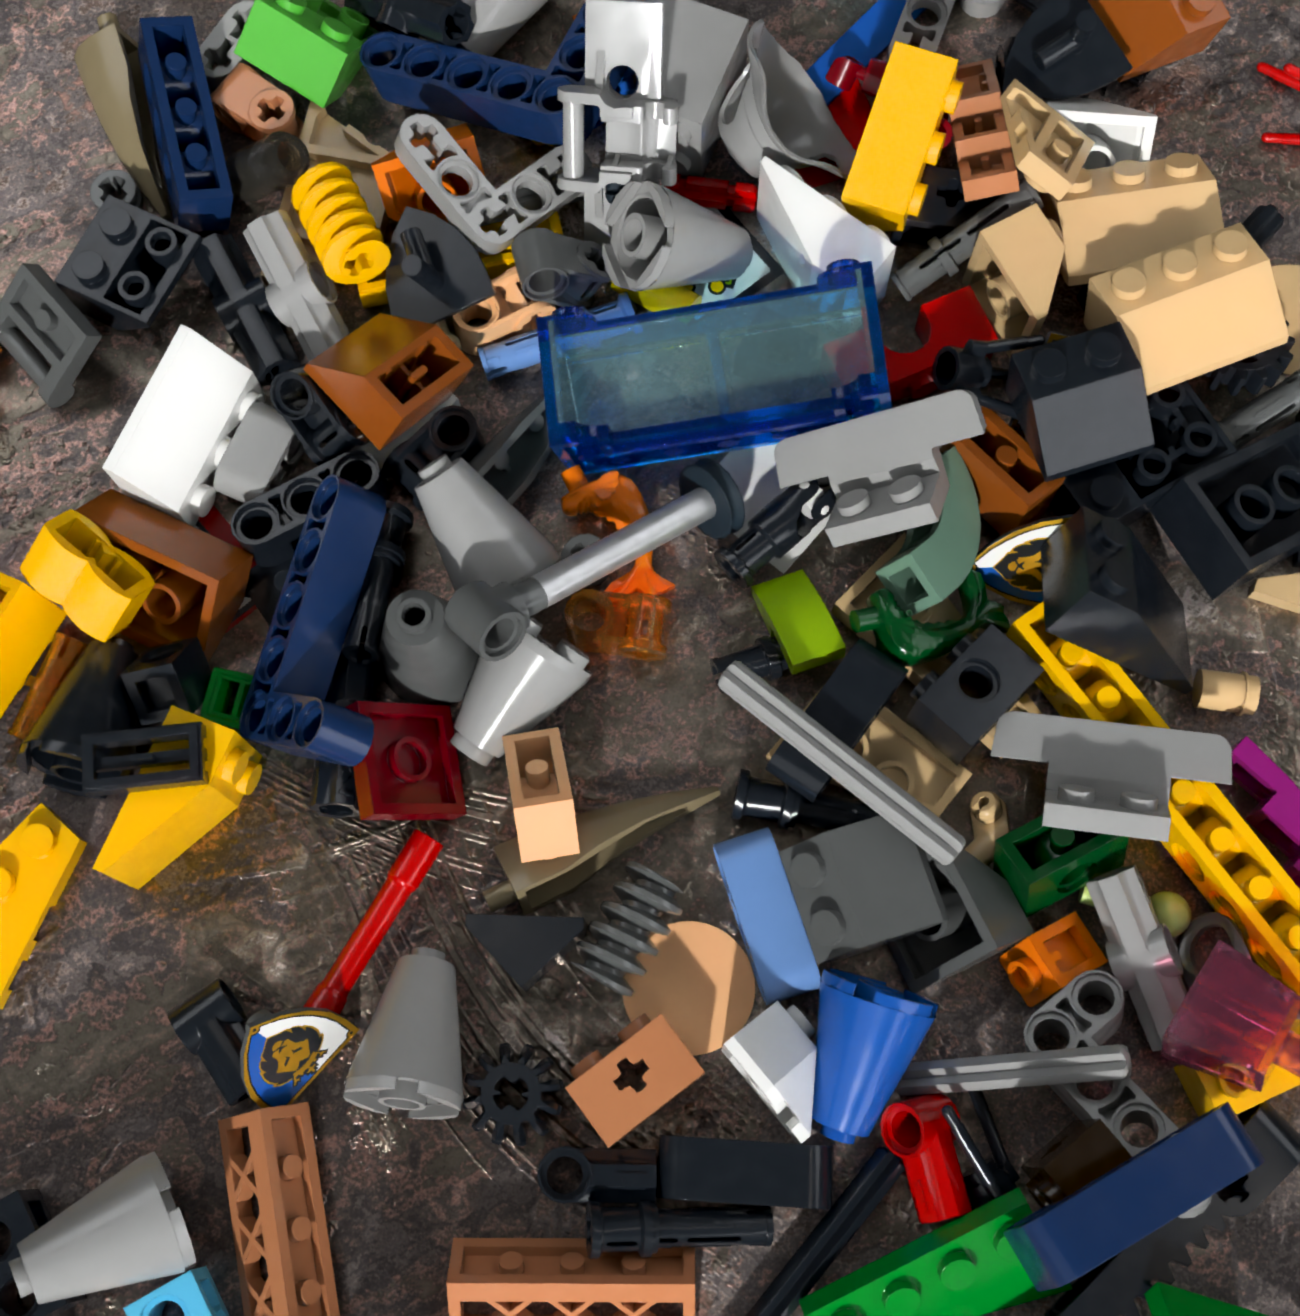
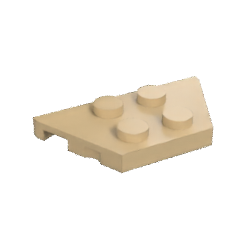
M310 101L279 210L287 211L311 259L321 264L291 202L292 188L297 179L308 169L320 163L332 161L343 164L351 171L353 181L358 185L360 196L365 199L368 212L373 215L376 227L380 229L384 237L389 217L387 216L371 163L390 152L380 145L370 144L366 140L365 135L350 124L345 127L328 115L326 108L323 109ZM261 271L262 281L265 286H268L269 283L263 271Z

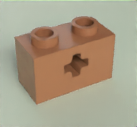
M645 1013L617 1034L622 1044L605 1057L596 1050L569 1071L575 1080L566 1086L565 1089L608 1148L613 1147L705 1075L703 1068L662 1013L652 1021ZM629 1061L634 1067L639 1066L643 1062L649 1069L642 1076L646 1084L643 1090L636 1092L631 1086L625 1087L623 1090L618 1088L616 1083L623 1076L619 1069L622 1063Z

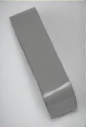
M1100 970L1085 971L1076 976L1033 1013L1026 1022L1023 1032L1026 1052L1041 1051L1036 1046V1041L1046 1033H1057L1066 1038L1069 1044L1065 1049L1101 1046L1120 1028L1124 1016V993L1118 980L1108 972ZM1099 995L1108 999L1113 1007L1104 1014L1093 1015L1083 1010L1080 1003L1088 996ZM1130 1077L1127 1079L1106 1080L1112 1091L1107 1097L1100 1100H1092L1083 1096L1077 1088L1080 1083L1048 1085L1080 1120L1100 1118L1132 1157L1148 1147H1134L1124 1140L1121 1132L1127 1125L1131 1123L1146 1124L1156 1135L1157 1139L1154 1143L1179 1129ZM1212 1196L1178 1217L1184 1219L1200 1215L1211 1203Z

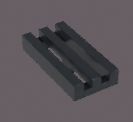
M191 722L81 734L82 793L88 797L208 784V772L205 771V761H208L207 749L204 747V738H207L206 726L202 722ZM189 740V748L104 758H97L96 754L98 749ZM190 763V769L97 779V773Z

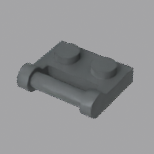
M22 263L0 301V347H5L39 386L38 394L50 408H57L72 398L75 392L72 384L99 343L102 335L39 264ZM21 331L27 336V338L33 343V345L52 365L51 368L46 364V362L39 356V354L21 335Z

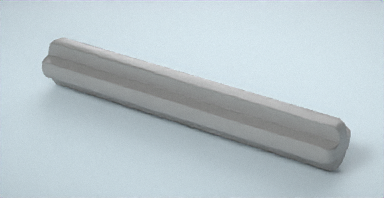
M1123 1044L911 1062L896 1087V1092L901 1096L1119 1080L1127 1079L1131 1076L1132 1063L1129 1049Z

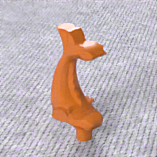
M580 465L570 467L561 473L562 479L569 491L560 501L562 511L567 516H575L577 513L582 514L589 511L597 517H606L607 521L614 522L616 529L619 530L649 514L639 488L633 480L620 475L618 471L607 472L591 482H588ZM652 550L635 559L634 566L628 573L609 584L604 590L603 600H609L613 603L624 600L635 592L653 599L657 595L673 590L675 585L654 571L652 566Z

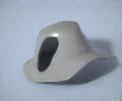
M759 19L751 26L748 32L747 48L750 62L729 90L718 113L719 133L728 152L736 163L754 178H759L760 161L764 156H767L780 166L787 165L793 169L816 166L847 180L857 151L836 124L822 93L803 69L802 65L769 33L764 25V20ZM826 157L835 161L837 167L818 159Z

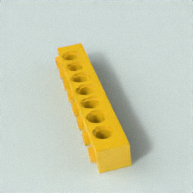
M1041 602L1012 623L1006 636L1045 669L1035 681V684L1060 716L1170 729L1119 664L1045 631L1044 602ZM1171 778L1168 802L1171 815L1169 841L1160 842L1215 912L1235 921L1241 929L1250 956L1264 974L1275 982L1279 993L1293 1010L1300 1009L1299 887L1215 783Z

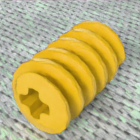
M330 161L320 163L302 174L292 188L291 202L303 228L306 230L318 259L321 261L326 275L334 282L348 285L360 284L372 280L381 274L390 263L391 253L388 245L384 243L380 229L376 227L373 215L368 212L365 199L360 196L358 185L353 181L351 171L341 163Z

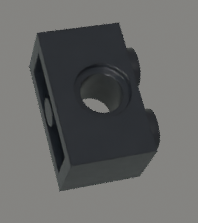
M993 624L977 639L970 633L966 634L946 657L952 665L941 676L934 670H931L910 693V696L916 703L905 720L955 765H958L997 724L998 719L1025 695L1045 670ZM959 683L973 686L979 692L981 698L976 699L966 695L960 688Z

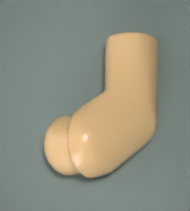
M981 791L975 794L970 801L969 807L974 840L964 850L986 866H989L994 861L996 839L1011 831L1005 802L992 791Z

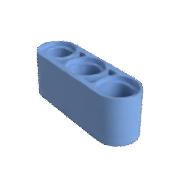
M765 827L713 844L719 871L765 1005L767 1006L775 1003L777 1000L778 1002L819 989L821 979L819 969L770 829Z

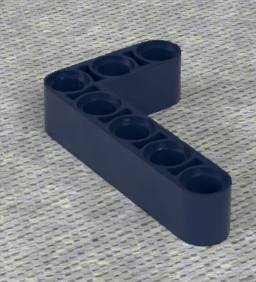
M586 2L581 7L546 70L394 32H380L368 38L360 49V61L382 98L388 102L558 147L563 145V102L557 100V87L563 85H585ZM620 65L611 70L609 78L614 90L617 88L628 66ZM584 105V141L590 136L600 118L598 106Z
M334 474L327 476L316 489L241 711L239 732L244 739L295 756L348 767L358 765L368 754L374 736L372 719L367 715L325 701L384 521L386 501L383 496Z

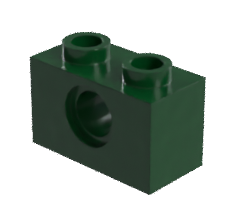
M1043 815L996 839L993 871L1007 880L1026 917H1029L1083 888L1088 880L1123 866L1129 837L1042 826Z

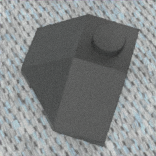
M964 849L949 865H942L925 851L949 921L887 944L911 992L918 993L1002 952L1035 933L1007 880Z

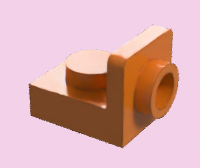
M1076 911L1028 936L999 957V961L1008 974L1011 984L1020 993L1029 1007H1034L1058 992L1083 972L1096 970L1108 962Z

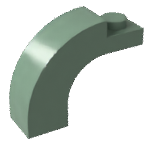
M955 446L941 453L950 487L939 521L907 529L906 539L900 551L875 572L884 587L892 592L897 605H900V609L904 611L912 610V616L942 602L954 592L970 573L978 553L981 532L978 498L970 473Z

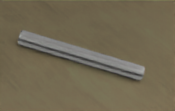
M735 660L722 673L718 682V686L722 691L942 865H949L959 855L966 844V840L961 834L741 661Z

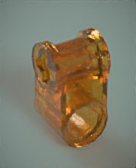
M594 589L581 590L572 595L564 609L566 637L570 643L584 652L620 655L640 661L664 660L667 657V647L663 645L666 615L672 612L673 604L669 599L653 594H624ZM584 612H595L603 617L605 622L596 630L586 631L579 628L574 621ZM644 620H648V628L646 635H642V624Z

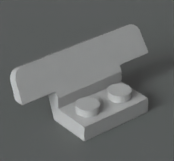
M953 390L782 439L774 450L779 487L782 489L828 476L830 486L837 500L824 530L833 548L936 523L939 521L950 487L939 446L985 433L987 424L978 398L969 390Z
M1009 711L1004 713L997 721L990 755L1048 763L1042 826L1163 842L1169 841L1171 815L1168 802L1171 778L1232 785L1231 745L1223 736L1211 733Z

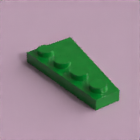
M1018 1187L799 1299L804 1316H981L1072 1290L1073 1288L1068 1283L1056 1289L1038 1292L1004 1236V1230L1033 1213Z

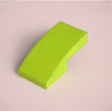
M802 569L751 586V593L770 637H776L792 675L845 657V643L822 598Z

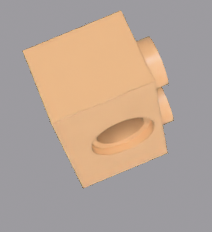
M559 727L502 736L521 863L579 854L574 802Z

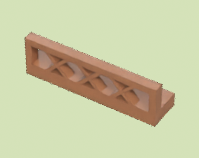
M309 1102L261 1108L219 1120L218 1125L244 1316H340ZM248 1127L251 1147L249 1157L245 1155L241 1128ZM253 1193L258 1198L259 1216L257 1219L252 1211L251 1198ZM261 1256L265 1258L267 1264L268 1278L266 1282L261 1277L259 1262Z
M453 1238L446 1281L449 1316H596L587 1308L594 1302H610L620 1309L612 1316H657L649 1310L655 1303H683V1316H695V1247L659 1248L657 1254H652L651 1257L641 1258L638 1251L602 1252L599 1259H589L585 1238ZM463 1302H487L497 1310L490 1315H464ZM532 1302H549L558 1310L552 1315H534L525 1307Z

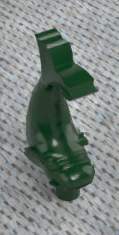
M971 569L966 579L958 587L963 608V616L960 620H947L944 623L937 622L935 624L930 622L923 624L918 620H912V617H910L913 614L912 610L904 611L900 609V605H897V601L894 600V595L887 588H881L872 593L866 600L867 608L853 610L849 616L851 628L855 633L872 630L876 640V648L904 667L920 665L951 652L966 634H972L978 628L987 629L993 624L1004 634L1010 628L1009 620L1004 614V606L987 598L986 586L981 573Z

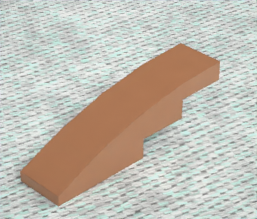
M992 58L960 65L957 67L956 80L964 82V86L954 115L949 114V120L952 127V137L964 200L969 202L1020 191L1017 168L1000 100L1001 90Z

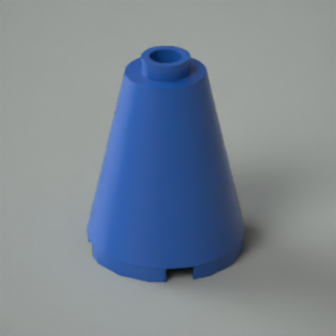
M825 968L820 979L812 1119L822 1124L819 1132L823 1136L841 1143L854 1144L856 1136L868 1137L933 1024L939 1004L906 989L902 993L886 986V982L839 969L830 968L829 971Z

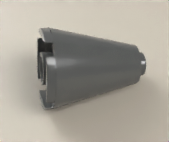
M418 589L408 590L399 594L388 606L379 648L378 664L380 672L390 689L399 698L408 703L449 706L463 700L479 655L447 626L444 615L449 601L430 592Z

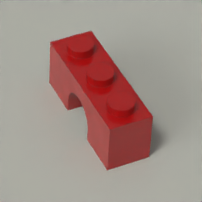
M970 285L921 305L915 331L923 347L917 351L898 353L890 350L881 342L873 325L823 345L819 369L845 421L861 415L866 416L875 411L887 410L891 407L892 402L909 395L913 399H917L935 391L937 386L932 375L933 363L937 353L943 347H964L969 339L980 341L998 340ZM993 353L986 354L991 360Z

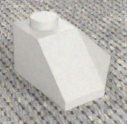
M1068 98L1064 100H1043L1095 142L1082 168L1089 170L1110 167L1123 160L1150 161L1158 118L1156 114L1097 99ZM1036 190V192L1041 198V192Z
M777 1000L723 1044L721 1051L795 1142L802 1144L811 1136L817 1047L809 1038L816 1031L795 1005L785 1010Z

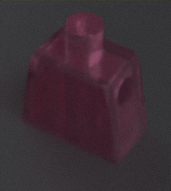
M1218 940L1163 1034L1161 1056L1186 1067L1258 1092L1263 1090L1276 1065L1300 1078V1035L1295 1033L1300 1023V996L1229 944Z

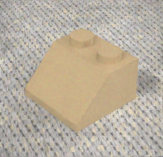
M1037 203L979 232L962 279L964 287L971 286L998 339L1038 335L1049 311L1065 245L1059 226L1054 220L1046 218ZM1032 347L1006 351V353L1008 354L1009 358H1011V354L1027 350Z

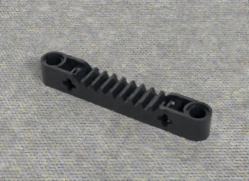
M1267 1101L1237 1115L1266 1161L1253 1171L1228 1185L1227 1188L1231 1192L1230 1196L1217 1195V1193L1212 1195L1211 1203L1200 1215L1193 1218L1183 1219L1177 1217L1079 1277L1071 1285L1073 1289L1065 1291L1042 1316H1118L1119 1314L1122 1316H1140L1133 1299L1137 1297L1146 1300L1144 1294L1152 1287V1280L1169 1285L1175 1281L1168 1263L1189 1267L1192 1261L1185 1246L1206 1249L1209 1246L1202 1228L1223 1231L1226 1225L1221 1215L1238 1217L1252 1212L1300 1163V1134Z

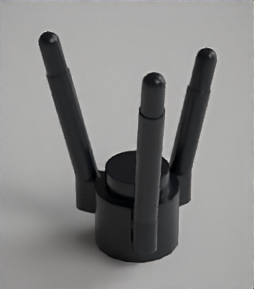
M1020 336L990 341L969 339L964 347L945 346L937 353L933 363L932 375L934 383L942 391L969 390L976 395L981 406L1017 419L1012 404L982 393L980 390L988 385L990 379L1007 380L1009 369L992 367L991 361L986 354L1040 346L1045 343V336Z
M982 1090L968 1092L994 1160L992 1158L984 1160L953 1107L945 1105L942 1108L945 1120L972 1165V1168L962 1175L972 1211L1018 1188L1015 1182L1020 1179V1176L1008 1159Z

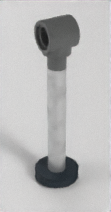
M709 458L699 459L694 465H687L681 471L679 478L681 497L514 586L507 582H501L491 587L484 581H473L465 584L449 599L445 608V622L453 632L486 661L496 662L504 659L521 644L526 634V629L530 625L531 616L697 526L705 535L715 540H723L730 533L738 532L743 527L745 520L744 501L739 488L730 473L718 462Z

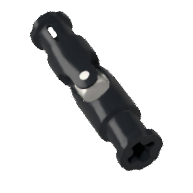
M828 476L790 486L748 522L749 529L729 547H721L714 553L717 563L732 581L743 589L748 588L754 582L752 577L774 557L781 559L807 536L813 527L831 514L837 498L831 487L825 493L821 489L830 486Z

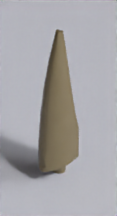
M101 14L97 18L100 30L89 36L79 45L74 55L80 77L100 124L119 159L139 189L162 218H172L138 59V43L120 28L116 14Z
M717 786L667 792L627 800L577 814L575 818L580 849L579 854L521 863L518 837L493 847L507 880L482 891L491 913L518 901L525 916L576 891L603 867L647 837L720 796V790Z

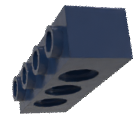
M192 16L139 18L138 59L174 223L192 232L229 230L233 193Z

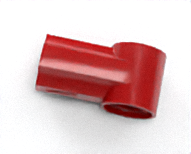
M942 1093L924 1094L893 1103L883 1112L880 1123L881 1135L886 1146L893 1154L903 1160L918 1220L922 1224L959 1217L972 1211L954 1147L956 1138L942 1114V1108L945 1105H950L959 1119L960 1114L956 1105L949 1097Z

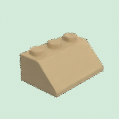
M1174 153L1167 156L1166 159L1145 162L1123 160L1110 167L1089 170L1082 168L1074 185L1060 201L1049 193L1041 192V200L1044 204V207L1041 208L1047 219L1050 218L1057 223L1063 235L1065 251L1059 271L1067 286L1089 284V278L1224 229L1217 180L1198 154Z
M1241 222L1089 278L1083 323L1089 331L1120 321L1142 367L1146 395L1267 351L1288 341L1289 334L1270 259Z

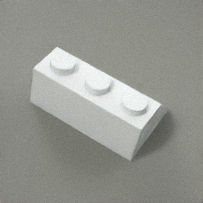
M181 324L102 468L126 496L194 527L199 517H205L214 504L216 497L214 476L224 452L249 407L256 401L265 403V392L253 371L191 328Z

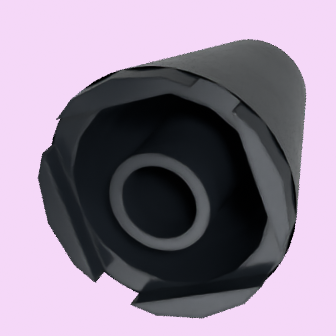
M112 637L105 643L102 641H92L86 645L21 743L15 760L21 771L28 775L32 765L45 773L42 781L43 784L73 795L88 797L82 793L81 734L136 729L138 727L137 713L120 676L139 657L129 642ZM136 745L96 750L97 758L136 754ZM135 769L97 773V779L134 775ZM128 793L119 794V798L126 796ZM107 795L94 796L89 798L106 799Z

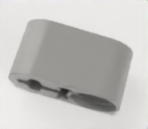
M256 401L249 407L217 466L214 476V489L216 492L245 503L289 481L305 450L298 437L275 407L261 401Z

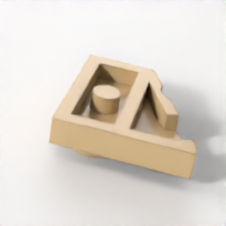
M1014 78L1000 96L1015 165L1024 173L1026 181L1034 189L1042 193H1049L1060 201L1074 185L1095 142Z

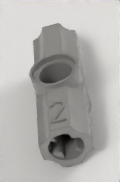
M276 210L270 214L260 216L247 224V228L242 233L269 283L265 289L267 302L280 322L293 329L308 360L311 361L350 334L334 304L338 298L336 286L333 280L326 275L323 266L316 260L311 259L286 210Z
M1136 864L1121 867L1088 880L1086 886L1108 939L1105 947L1114 977L1122 986L1123 991H1128L1139 1022L1144 1029L1152 1052L1172 1050L1201 1038L1203 1035L1202 1028L1180 976L1183 974V967L1178 949L1165 923L1160 924L1151 898L1148 896L1142 875L1139 873Z

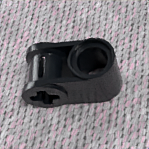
M304 364L276 375L271 383L270 396L275 409L283 416L298 437L309 458L319 466L343 453L349 452L356 445H366L370 440L357 426L355 428L349 427L353 422L304 371L303 368L306 365ZM324 442L327 443V445H325L324 447H321V445H320L321 443H324Z
M455 405L443 407L413 436L397 446L388 455L381 469L383 475L390 481L397 480L414 497L413 505L420 511H423L414 489L423 481L417 475L418 471L444 454L448 456L451 462L460 457L468 462L485 445L476 419L464 407ZM461 430L469 433L467 439L459 445L451 446L445 444L448 436L455 431Z

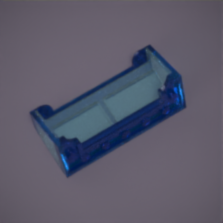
M856 259L837 260L827 265V271L817 277V284L602 321H597L593 315L585 313L583 308L577 306L561 307L554 310L550 316L536 318L549 447L567 469L580 465L584 474L775 445L788 437L892 408L872 261L860 263Z

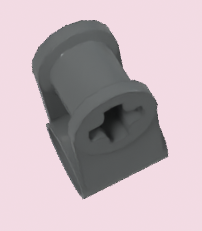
M532 228L520 233L512 242L511 252L522 292L533 301H544L566 307L572 311H576L575 308L584 306L588 310L595 301L594 294L601 285L612 281L606 273L602 256V245L593 241H582L554 233L547 228Z

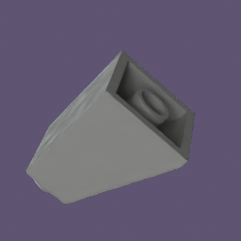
M647 0L664 2L662 85H664L663 96L677 99L679 103L676 143L677 174H681V177L689 175L703 177L721 137L718 128L719 110L729 90L747 65L749 19L694 0Z

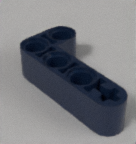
M1225 1102L1167 1135L1062 1200L1051 1203L1026 1216L1004 1230L1003 1234L1038 1292L1056 1289L1083 1276L1263 1164L1266 1159L1229 1102Z

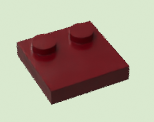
M356 701L345 707L367 715L374 724V736L368 754L362 762L353 766L360 820H454L467 814L457 748L450 742L454 735L450 706Z

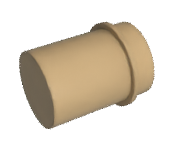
M1199 669L1193 683L1192 703L1194 708L1235 713L1236 716H1242L1243 714L1253 715L1257 710L1260 699V679L1258 676L1249 675L1244 671L1238 674Z

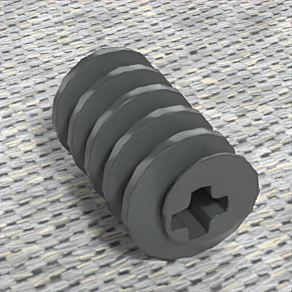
M628 861L625 865V870L634 883L615 881L613 890L622 903L613 901L602 902L600 909L610 922L590 921L588 930L597 943L578 941L575 949L585 962L584 964L571 963L621 995L632 996L634 990L625 980V974L645 975L647 971L636 956L638 953L657 956L659 950L650 940L649 935L652 932L669 936L671 930L661 916L663 913L681 916L684 911L673 897L675 893H684L675 884L653 870L635 861Z

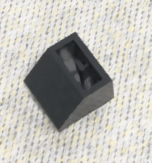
M108 194L54 282L82 314L119 331L150 328L203 240L200 235Z

